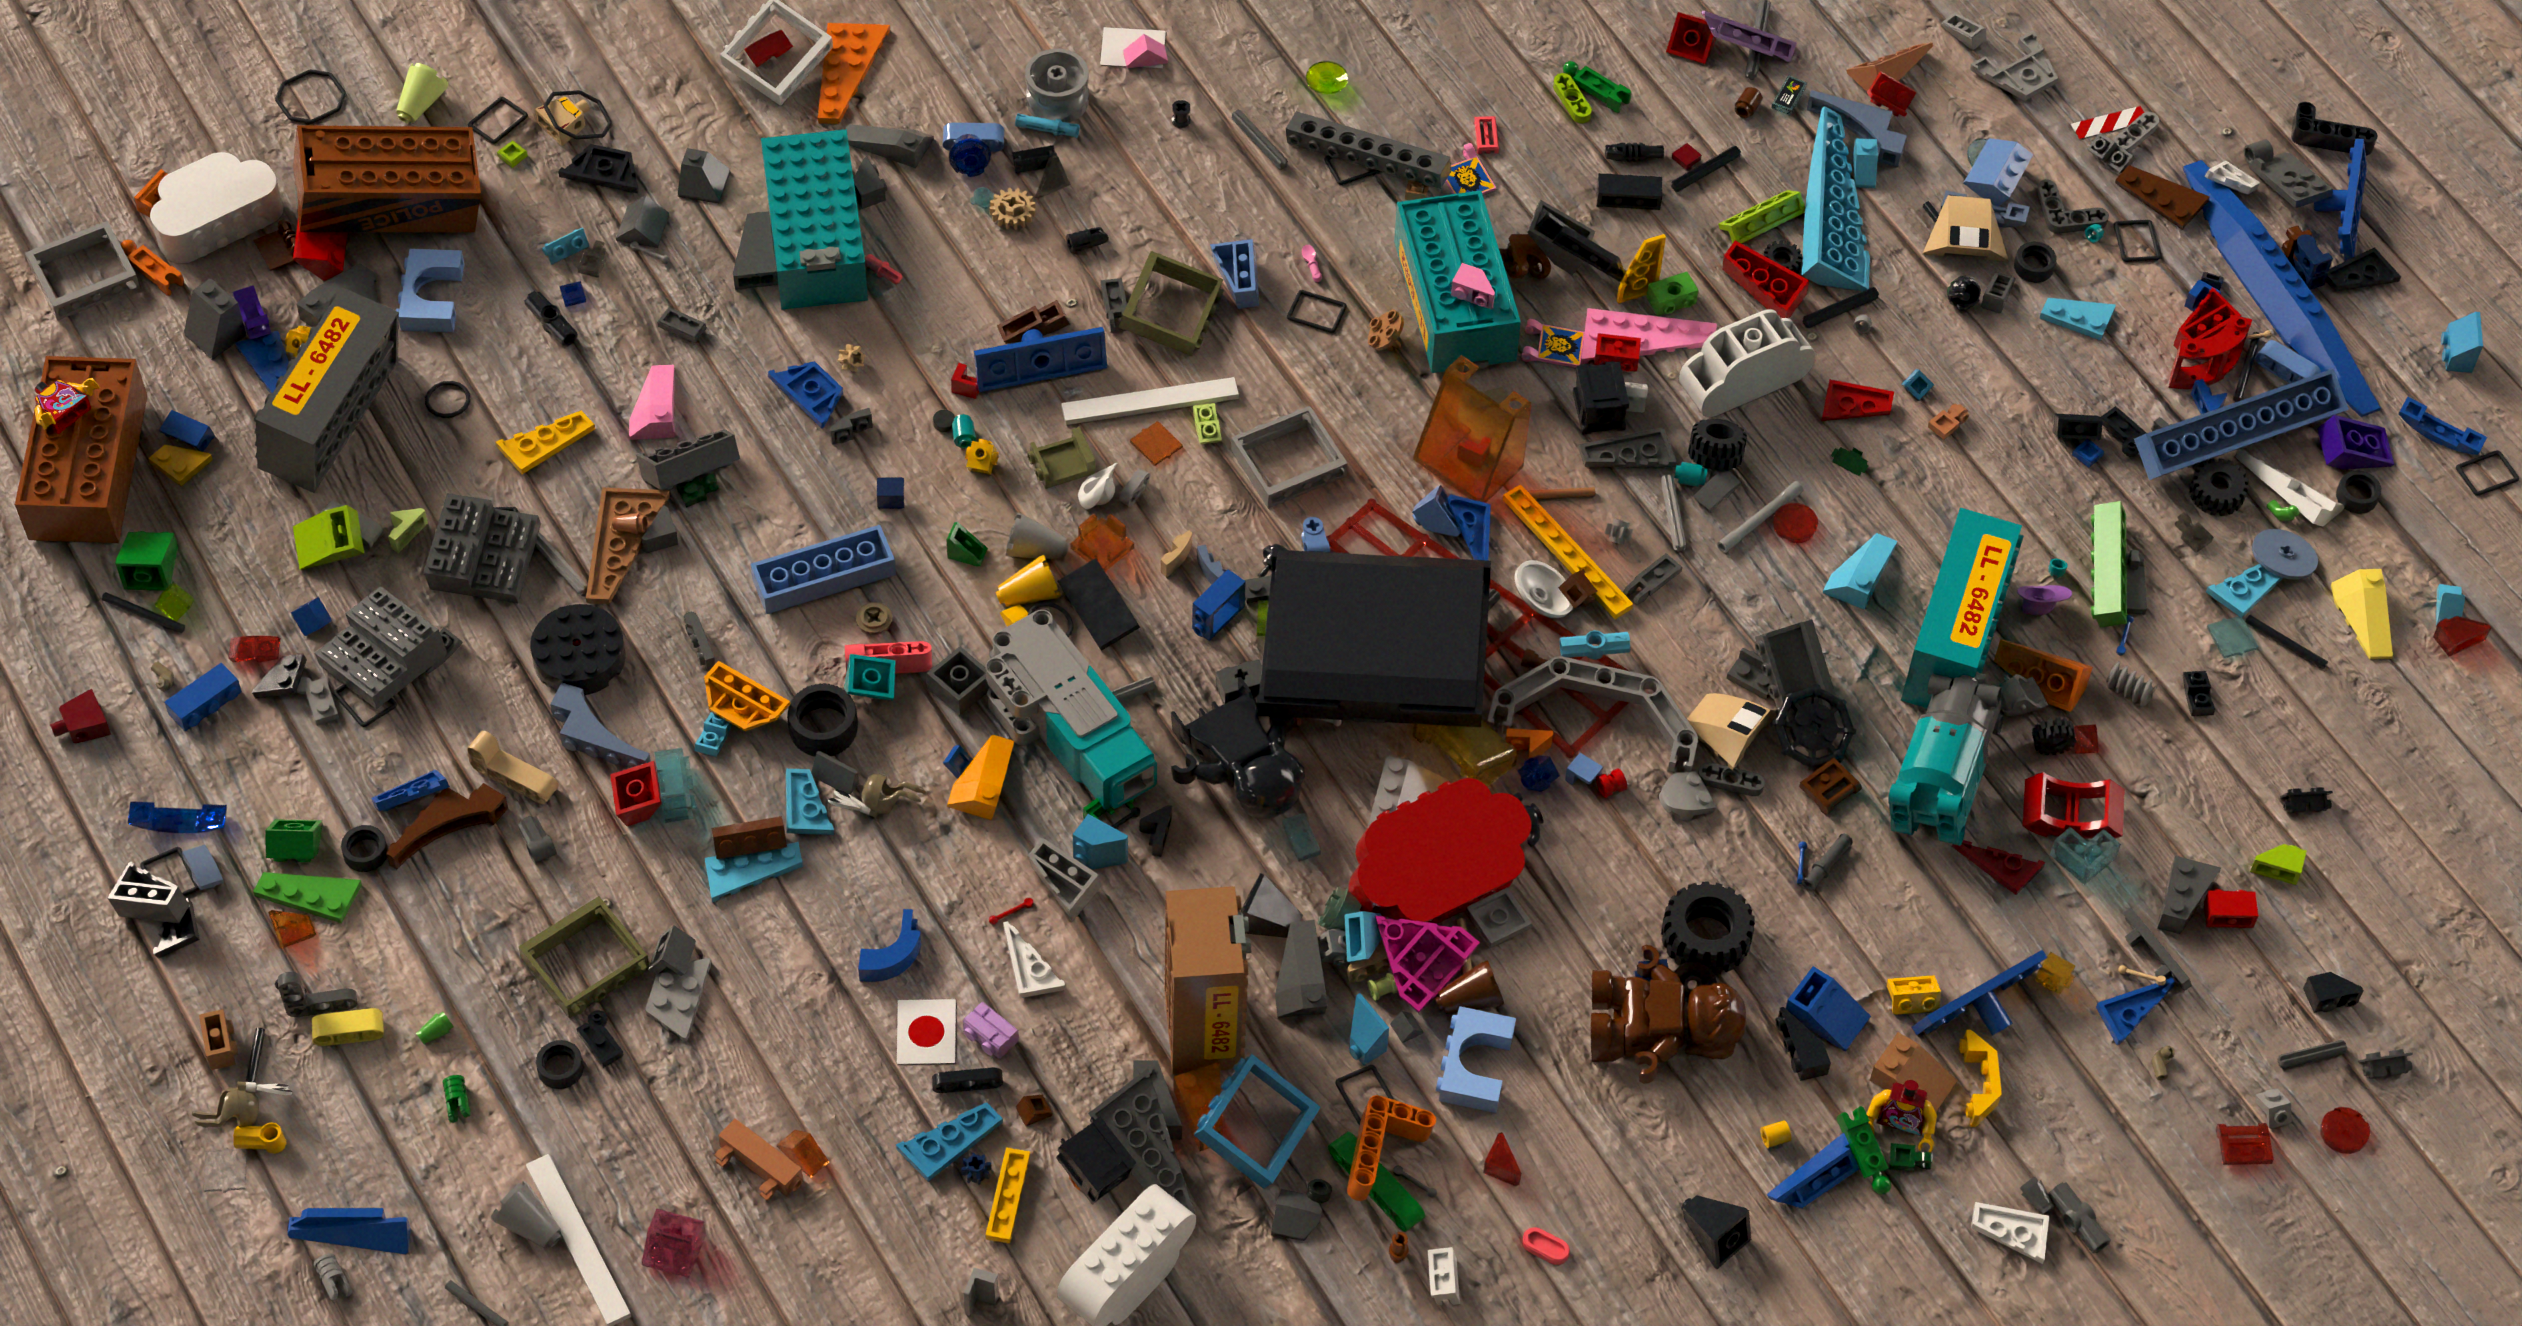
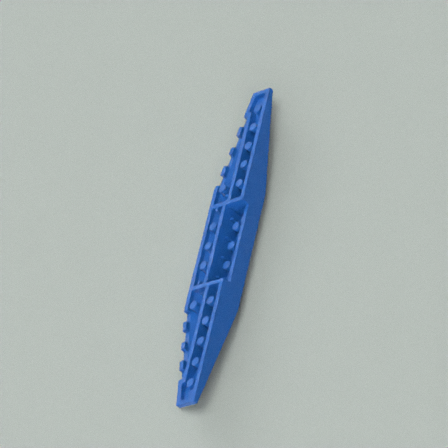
M2202 160L2183 166V171L2191 189L2210 196V201L2202 208L2203 216L2210 225L2212 237H2215L2217 241L2218 251L2283 342L2289 348L2292 347L2299 355L2316 364L2320 368L2321 373L2334 369L2346 403L2360 417L2380 411L2381 407L2330 317L2259 219L2227 186L2205 177L2210 168Z

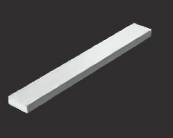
M1231 377L1061 404L1065 425L1235 400L1239 399V393L1235 378Z
M549 1154L527 1163L526 1168L549 1213L561 1228L560 1234L606 1325L613 1326L630 1318L631 1313Z

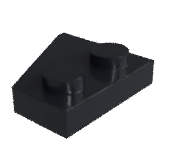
M188 898L186 900L190 905L179 923L163 922L158 933L161 937L159 946L154 947L153 954L158 959L200 940L193 903Z

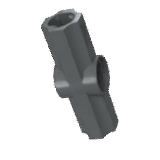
M2067 1182L2058 1184L2049 1192L2050 1199L2063 1214V1221L2066 1227L2072 1233H2077L2092 1253H2098L2110 1244L2111 1239L2097 1223L2092 1207L2086 1202L2082 1203Z

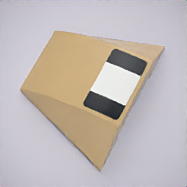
M1948 195L1923 254L1944 256L1945 253L1986 256V260L2008 262L1991 200Z
M1710 693L1702 699L1687 720L1697 733L1698 739L1710 745L1714 749V754L1725 759L1728 762V767L1733 771L1744 757L1747 747L1763 727L1767 728L1775 718L1776 713L1773 709L1763 707L1749 700L1725 694Z

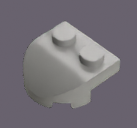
M1698 771L1673 774L1665 782L1659 794V800L1663 808L1668 813L1673 811L1680 815L1679 819L1683 821H1690L1694 815L1713 813L1717 808Z

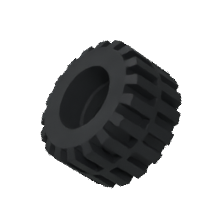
M1717 418L1700 420L1692 428L1688 449L1689 457L1694 460L1693 462L1704 468L1724 471L1725 469L1732 470V468H1737L1742 464L1747 434L1742 427L1728 420Z

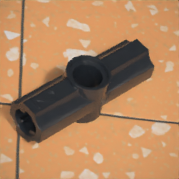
M533 291L528 294V297L524 300L525 305L542 323L543 329L551 333L562 346L573 344L578 337V333L560 314L559 308L551 304L541 292Z

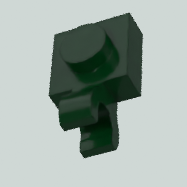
M714 474L706 476L702 482L695 478L690 482L676 486L686 508L706 500V493L719 489Z
M1891 1143L1889 1169L1914 1172L1916 1165L1921 1169L1929 1170L1931 1169L1933 1153L1915 1152L1916 1145Z

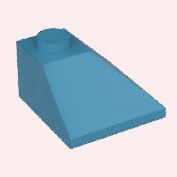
M1359 993L1356 995L1349 1052L1355 1060H1359L1365 1066L1387 1051L1389 1027Z

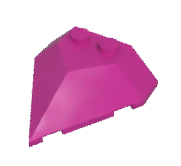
M1375 916L1399 996L1418 1013L1436 998L1438 991L1450 982L1480 944L1477 939L1462 927H1446L1435 923L1405 919L1394 920L1386 919L1383 916Z

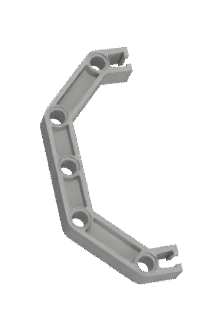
M1557 656L1502 686L1493 695L1486 730L1495 732V715L1506 716L1507 722L1502 721L1501 724L1503 726L1502 734L1505 735L1507 728H1511L1514 713L1560 687L1642 705L1672 748L1667 771L1676 772L1675 758L1677 755L1688 757V762H1684L1683 765L1685 767L1684 772L1692 770L1698 743L1697 733L1662 683L1653 676ZM1561 669L1564 673L1558 674L1554 670ZM1606 679L1609 683L1603 684L1599 680ZM1645 689H1651V690H1653L1655 693H1653V694H1648V693H1646L1644 690H1645ZM1507 700L1509 704L1502 705L1499 701ZM1687 740L1691 744L1686 746L1683 745L1680 741Z

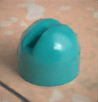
M2093 224L2086 228V238L2092 243L2102 239L2104 236L2102 226Z
M2052 559L2048 566V572L2051 576L2055 575L2057 578H2060L2066 573L2068 565L2061 559Z

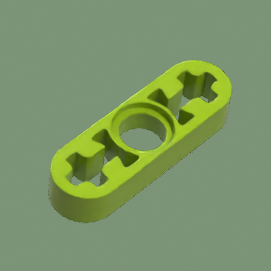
M1566 73L1557 74L1554 77V91L1575 122L1580 124L1587 123L1591 118L1592 111L1589 103L1570 75ZM1575 96L1578 99L1576 101H1570L1567 99V97Z

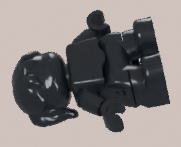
M1241 677L1238 678L1239 696L1237 699L1218 706L1215 701L1211 702V711L1205 713L1200 708L1199 718L1187 725H1184L1177 714L1172 711L1173 733L1182 744L1192 747L1195 754L1204 761L1197 765L1195 758L1187 753L1185 757L1187 768H1179L1177 765L1171 766L1172 777L1176 783L1189 784L1196 777L1197 780L1213 785L1224 782L1228 787H1234L1236 798L1240 801L1243 810L1248 815L1257 819L1278 817L1295 805L1300 796L1301 784L1305 778V768L1296 757L1284 749L1286 733L1290 732L1294 727V717L1277 718L1269 716L1270 728L1266 733L1259 722L1252 692Z

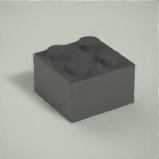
M961 646L927 673L928 689L959 716L986 695L990 688L986 680V667Z

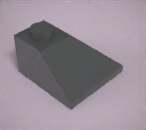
M687 148L681 164L678 197L719 204L730 174V168L708 151Z

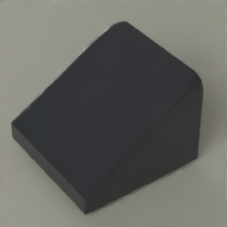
M2203 272L2201 281L2220 291L2224 278Z

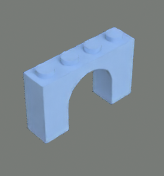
M409 249V255L404 259L406 273L402 274L401 277L403 291H400L398 295L400 309H396L399 312L401 331L454 332L456 321L454 302L428 301L418 297L416 294L424 284L431 281H462L464 270L462 250Z
M1459 1006L1458 1014L1452 1015L1450 1029H1454L1453 1036L1448 1035L1445 1049L1449 1050L1448 1057L1443 1056L1440 1070L1444 1071L1443 1077H1438L1436 1091L1440 1092L1439 1101L1493 1113L1497 1112L1502 1080L1472 1074L1464 1068L1459 1057L1463 1051L1475 1045H1486L1510 1050L1516 1018Z

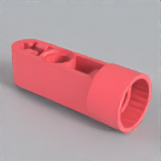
M925 641L845 645L846 672L850 654L896 660L895 674L926 672L932 668V648Z

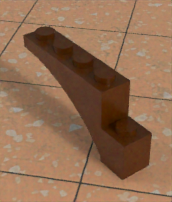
M485 783L478 789H475L469 799L449 787L443 789L434 796L431 804L419 813L414 823L405 828L397 842L389 846L386 853L389 866L397 870L421 848L449 833L480 824L491 823L494 825L508 810L506 796Z

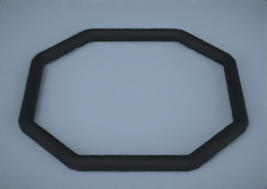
M310 69L283 81L275 101L289 120L313 124L338 112L346 97V91L332 73ZM308 74L329 76L342 93L337 108L312 120L292 117L279 100L284 86Z
M583 91L552 92L544 103V109L554 128L573 139L603 138L612 126V121L601 101ZM579 94L598 104L608 124L602 134L575 135L558 126L548 108L549 103L554 96Z

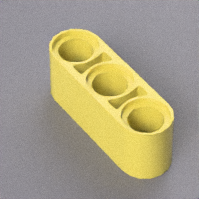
M376 1008L320 1014L312 1018V1042L317 1046L372 1041L384 1036L383 1012Z

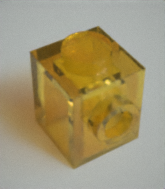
M2050 952L2035 978V981L2042 984L2049 991L2061 994L2065 987L2069 989L2076 976L2072 975L2075 965Z

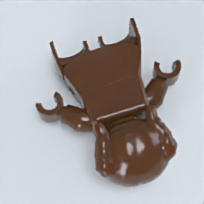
M1652 945L1641 947L1643 958L1652 962L1649 964L1640 962L1637 965V974L1651 977L1652 980L1650 982L1640 977L1631 976L1624 978L1622 976H1613L1609 970H1592V1010L1614 1009L1613 1019L1608 1013H1591L1592 1062H1614L1621 1057L1627 1059L1635 1056V1062L1639 1066L1641 1064L1650 1066L1647 1069H1642L1639 1074V1081L1643 1084L1651 1083L1656 1079L1658 1063L1663 1064L1678 1053L1679 1048L1684 1045V1030H1688L1689 1037L1694 1042L1685 1048L1687 1055H1698L1724 1060L1734 1053L1736 1043L1744 1035L1746 1008L1743 999L1735 989L1724 983L1700 985L1692 989L1688 1001H1685V988L1678 974L1665 965H1660L1659 952Z

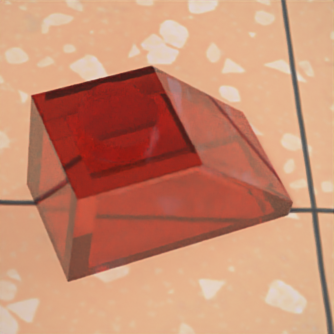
M2455 616L2449 620L2447 618L2441 620L2436 626L2433 638L2447 656L2450 657L2485 641L2491 627L2486 623Z

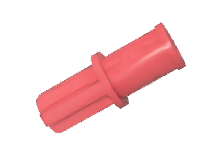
M868 254L865 257V267L874 271L879 278L884 277L894 284L900 283L902 274L889 267L888 262H883L872 254Z

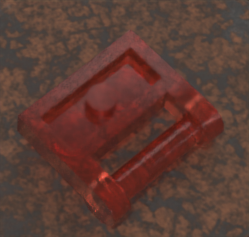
M2258 1123V1126H2226V1124H2217L2216 1133L2219 1138L2223 1165L2273 1163L2274 1157L2267 1123ZM2258 1135L2259 1138H2230V1139H2229L2228 1136Z

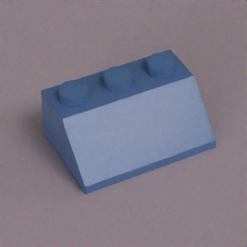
M1989 138L1963 183L1980 197L1990 199L1992 205L2000 206L2010 198L2033 154L2018 142Z

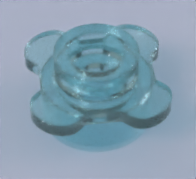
M985 187L977 188L974 191V197L970 198V203L987 209L990 207V200H994V193Z

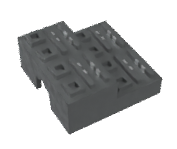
M447 493L423 572L430 590L519 603L541 526L538 515L494 509L491 500Z
M381 586L345 614L350 626L315 652L321 667L376 709L447 654L439 629Z

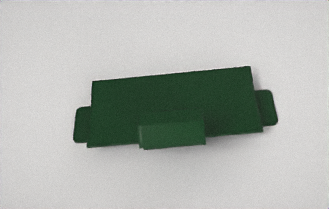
M1842 447L1839 449L1835 448L1831 454L1834 457L1833 463L1860 476L1861 472L1865 473L1869 467L1867 465L1868 461L1861 458L1863 452L1854 447L1852 451Z

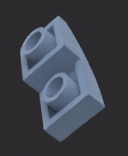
M1206 545L1197 546L1198 564L1204 576L1212 585L1227 570L1222 569L1220 561L1214 562L1213 554L1208 553Z
M206 845L182 851L183 860L190 868L192 878L200 890L211 889L216 885L224 883L221 873Z

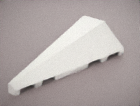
M2238 450L2235 457L2289 504L2295 505L2299 512L2313 524L2324 526L2343 511V504L2334 502L2323 493L2315 491L2301 481L2278 469H2273L2265 464L2264 461L2256 459L2244 450Z

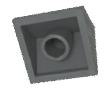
M647 195L629 204L617 233L616 241L626 243L636 241L639 245L658 248L670 216L669 212Z

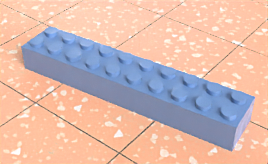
M2330 369L2135 438L2134 441L2148 478L2152 480L2349 410L2335 371Z

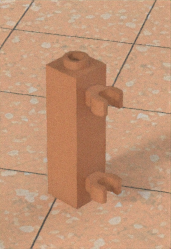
M736 1118L718 1135L721 1148L714 1155L717 1158L715 1162L721 1167H725L733 1156L763 1178L765 1182L759 1187V1190L761 1191L760 1196L766 1201L772 1198L776 1190L787 1197L792 1191H796L803 1182L802 1168Z

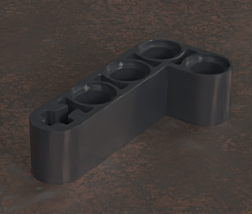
M2301 102L2298 104L2292 122L2291 139L2294 143L2350 153V148H2354L2355 139H2364L2366 156L2372 153L2378 137L2375 130L2367 127L2315 119L2316 107L2312 103Z

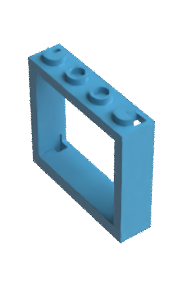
M1251 1054L1245 1059L1241 1057L1238 1063L1234 1065V1074L1232 1077H1227L1221 1085L1223 1091L1219 1096L1216 1095L1208 1105L1211 1108L1208 1114H1204L1198 1120L1197 1126L1199 1128L1194 1136L1264 1189L1274 1182L1321 1107ZM1249 1071L1301 1110L1265 1168L1213 1129V1126Z

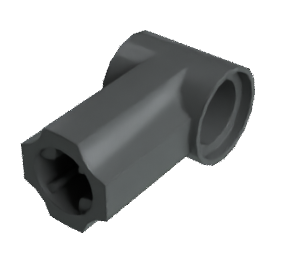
M537 816L523 818L518 827L527 843V850L534 864L556 855L557 852L549 835L546 836Z

